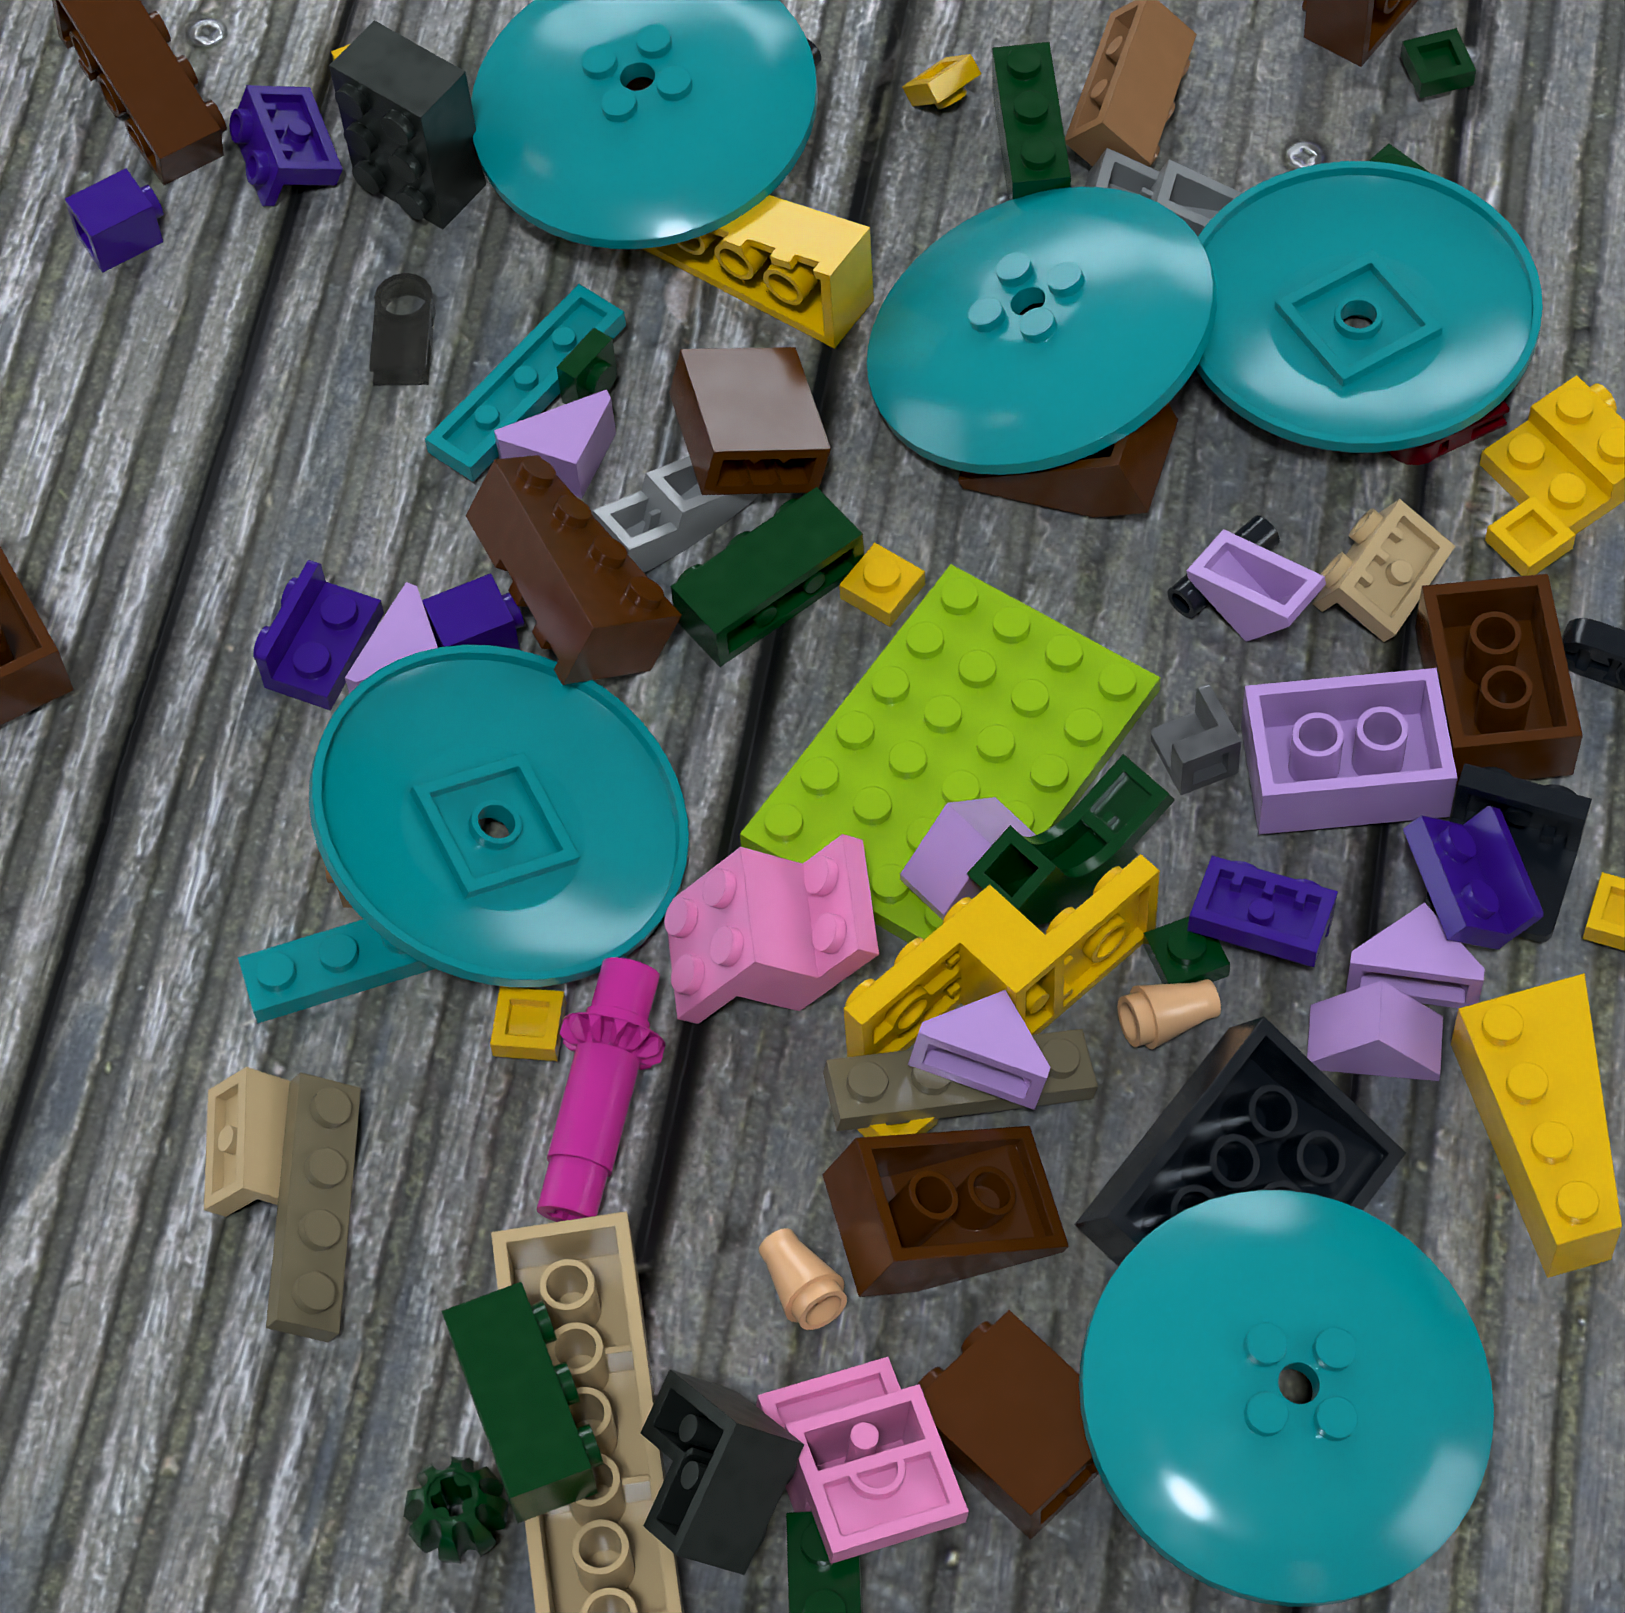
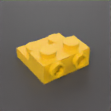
M1576 375L1531 405L1526 422L1482 450L1480 466L1519 504L1535 495L1572 532L1577 534L1625 501V420L1616 413V402L1607 388L1599 383L1589 387Z

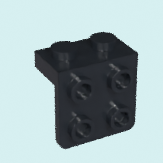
M1464 763L1457 785L1450 822L1464 824L1487 806L1496 807L1502 811L1543 909V917L1518 936L1536 942H1546L1552 937L1583 837L1592 799L1577 795L1565 786L1556 784L1541 785L1513 777L1509 772L1497 767L1481 768ZM1427 891L1426 905L1433 912L1436 913L1430 895Z

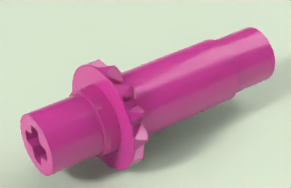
M619 957L604 959L591 1006L586 1009V1012L572 1013L563 1018L559 1034L563 1038V1044L569 1050L575 1051L547 1154L549 1164L536 1209L540 1215L552 1221L560 1222L598 1215L607 1177H610L613 1171L638 1071L651 1068L652 1065L662 1061L666 1046L665 1041L657 1033L650 1030V1023L648 1021L660 974L654 968L644 963Z

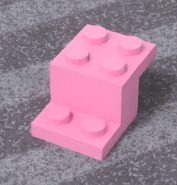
M842 834L803 864L739 847L674 897L665 914V929L668 933L672 967L671 984L675 994L677 1019L699 1024L736 996L801 1011L877 957L879 949L863 840Z
M889 1357L757 1396L756 1407L804 1444L797 1460L795 1473L785 1487L794 1512H812L831 1564L966 1523L969 1511L920 1384L901 1389Z

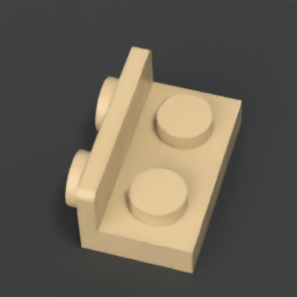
M1401 499L1379 513L1372 508L1359 519L1349 533V537L1355 541L1347 554L1339 553L1323 570L1321 575L1325 576L1326 585L1313 602V605L1321 612L1338 603L1383 642L1397 634L1420 600L1422 586L1431 584L1455 548L1453 543Z

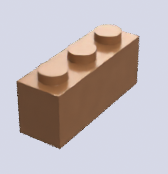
M1134 0L1112 12L1109 16L1065 136L1066 145L1091 166H1094L1106 148L1148 167L1153 164L1160 152L1158 143L1165 123L1174 112V98L1181 79L1189 69V55L1197 35L1160 1Z

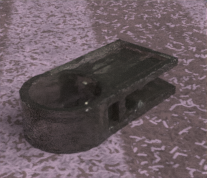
M395 274L385 279L377 287L374 295L375 308L369 365L370 372H373V386L429 385L434 319L436 316L432 289L424 278L416 274ZM402 296H416L425 301L419 310L411 314L397 315L386 310V307L393 300Z

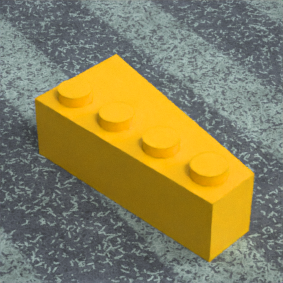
M768 195L763 201L742 216L706 235L680 243L643 249L834 349L874 301L870 227Z
M1585 973L1458 1008L1451 1047L1546 1277H1553L1611 1260L1621 1232L1622 1222Z

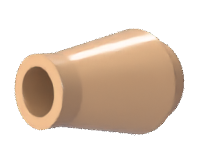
M1205 979L1191 983L1133 986L1130 994L1119 998L1117 1009L1122 1031L1129 1044L1133 1047L1145 1045L1149 1049H1155L1198 1024L1218 1017L1221 1013V1003L1215 985L1211 980Z
M789 1228L777 1230L763 1240L759 1247V1254L767 1265L787 1319L791 1322L799 1323L806 1330L821 1328L836 1319L847 1303V1296L843 1291L845 1285L843 1278L805 1246Z

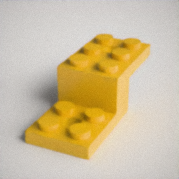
M1142 854L1123 869L1120 866L1112 868L1099 880L1090 898L1077 909L1074 907L1064 909L1052 920L1046 930V935L990 884L973 899L970 897L962 898L947 912L939 928L926 939L919 937L909 942L896 957L894 966L876 981L872 978L865 980L850 994L843 1008L847 1057L907 1050L915 1043L922 1022L952 1011L961 1003L965 1006L1003 990L1007 991L1032 1035L1040 1034L1143 944L1145 932L1156 928L1160 870Z

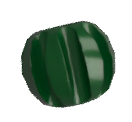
M451 1456V1464L446 1469L437 1470L431 1463L417 1474V1481L422 1488L407 1491L403 1517L412 1523L409 1527L408 1535L424 1553L438 1548L439 1560L446 1563L461 1564L462 1554L467 1550H476L481 1558L495 1547L496 1540L491 1531L505 1529L509 1503L503 1497H499L503 1492L504 1485L487 1466L474 1471V1461L470 1458ZM462 1505L463 1513L451 1516L450 1508Z

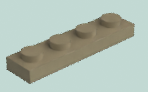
M1083 1029L1032 1035L1051 1067L1036 1106L1093 1099L1098 1084ZM913 1049L826 1060L823 1070L837 1131L868 1128L869 1125L884 1123L886 1125L907 1123L911 1120L932 1117L939 1119L1026 1108L1025 1106L909 1066L908 1063Z
M302 1072L289 1083L266 1328L330 1342L340 1334L361 1088Z

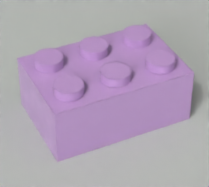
M1437 668L1245 686L1241 728L1259 835L1410 821L1417 819L1421 815L1432 818L1450 817L1457 783V773Z

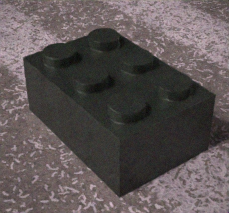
M374 20L329 65L335 89V99L338 103L344 129L343 135L347 142L352 164V174L357 183L366 191L372 194L379 192L398 203L409 216L418 220L424 218L443 230L486 186L484 171L473 142L476 125L466 71Z

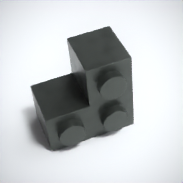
M670 1369L642 1428L641 1434L673 1460L643 1526L676 1556L745 1575L755 1551L764 1541L767 1525L782 1492L795 1473L797 1460L804 1444L736 1390Z

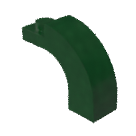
M1123 754L1080 803L1057 824L1031 837L1022 836L1010 825L967 872V875L983 890L990 884L1034 925L1051 922L1064 909L1068 907L1076 909L1090 898L1099 880L1109 870L1116 866H1120L1122 869L1125 868L1138 855L1133 846L1169 808L1175 799Z

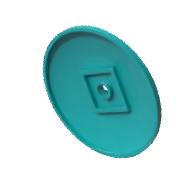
M534 0L520 11L501 31L479 68L471 98L476 132L473 135L474 146L485 175L502 200L528 222L552 235L571 242L610 249H644L684 242L717 230L751 210L770 195L793 169L811 135L817 112L818 84L812 51L797 20L779 0ZM638 77H648L654 80L649 87L643 90L632 91L626 88V85L631 80Z
M1340 161L1298 168L1265 180L1237 196L1208 222L1198 236L1205 248L1215 276L1217 311L1207 348L1196 370L1207 386L1223 403L1249 422L1281 438L1315 448L1351 453L1396 451L1443 439L1465 429L1498 406L1516 387L1535 353L1540 334L1543 304L1538 271L1529 250L1511 224L1496 209L1471 191L1436 174L1413 167L1374 161ZM1354 315L1359 318H1369L1373 323L1364 328H1354L1347 325L1343 320Z
M1070 187L1042 191L1006 201L967 219L948 231L920 254L894 284L877 314L868 344L867 374L873 399L884 421L894 435L920 456L942 466L977 474L1006 475L1046 470L1074 462L1118 442L1137 430L1171 401L1187 382L1207 348L1214 327L1217 311L1215 276L1205 248L1189 225L1172 210L1139 194L1103 187ZM1044 303L1042 307L1033 308L1024 315H1019L1029 305Z
M457 645L421 651L398 659L379 669L350 692L328 722L313 759L309 780L311 825L326 869L345 899L372 929L414 959L456 977L488 985L543 987L564 984L600 972L602 962L606 958H626L642 945L660 924L669 904L678 892L687 864L689 832L685 801L677 776L656 738L621 700L593 680L562 685L554 671L558 663L554 660L513 648L491 645ZM492 818L495 821L502 822L507 828L509 836L495 838L487 835L480 828L478 820Z
M1257 1190L1214 1198L1188 1208L1162 1223L1143 1238L1125 1257L1100 1295L1086 1330L1079 1376L1080 1409L1087 1443L1094 1464L1108 1493L1137 1533L1161 1556L1186 1574L1232 1596L1271 1605L1312 1607L1342 1603L1374 1593L1414 1571L1437 1552L1455 1532L1469 1511L1481 1486L1489 1460L1493 1437L1494 1402L1487 1358L1476 1326L1449 1280L1427 1255L1390 1225L1363 1210L1343 1202L1310 1193L1288 1190ZM1293 1369L1307 1376L1313 1389L1310 1402L1296 1404L1283 1396L1278 1384L1281 1371Z

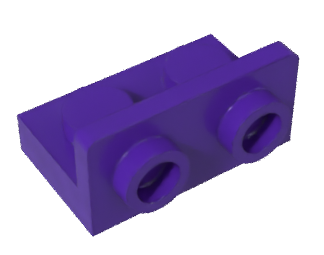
M246 85L238 109H234L231 113L229 128L231 138L234 143H238L244 158L247 180L251 185H254L261 205L275 206L283 185H337L343 168L311 88Z
M308 560L299 577H293L287 583L281 599V608L271 626L262 628L255 641L253 657L257 663L264 688L331 711L346 684L345 676L384 615L381 600L326 582L321 564Z
M1487 806L1464 824L1421 815L1403 829L1447 940L1498 950L1543 917L1541 904L1502 811L1499 808Z
M1212 855L1189 915L1187 931L1314 967L1324 937L1329 935L1332 926L1338 891L1321 887L1311 880L1293 879L1258 869L1248 862L1230 861Z

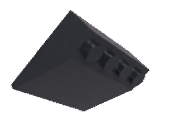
M1263 1016L1228 1028L1074 1225L1119 1266L1143 1238L1165 1221L1205 1201L1234 1193L1257 1190H1288L1319 1195L1364 1210L1406 1152Z

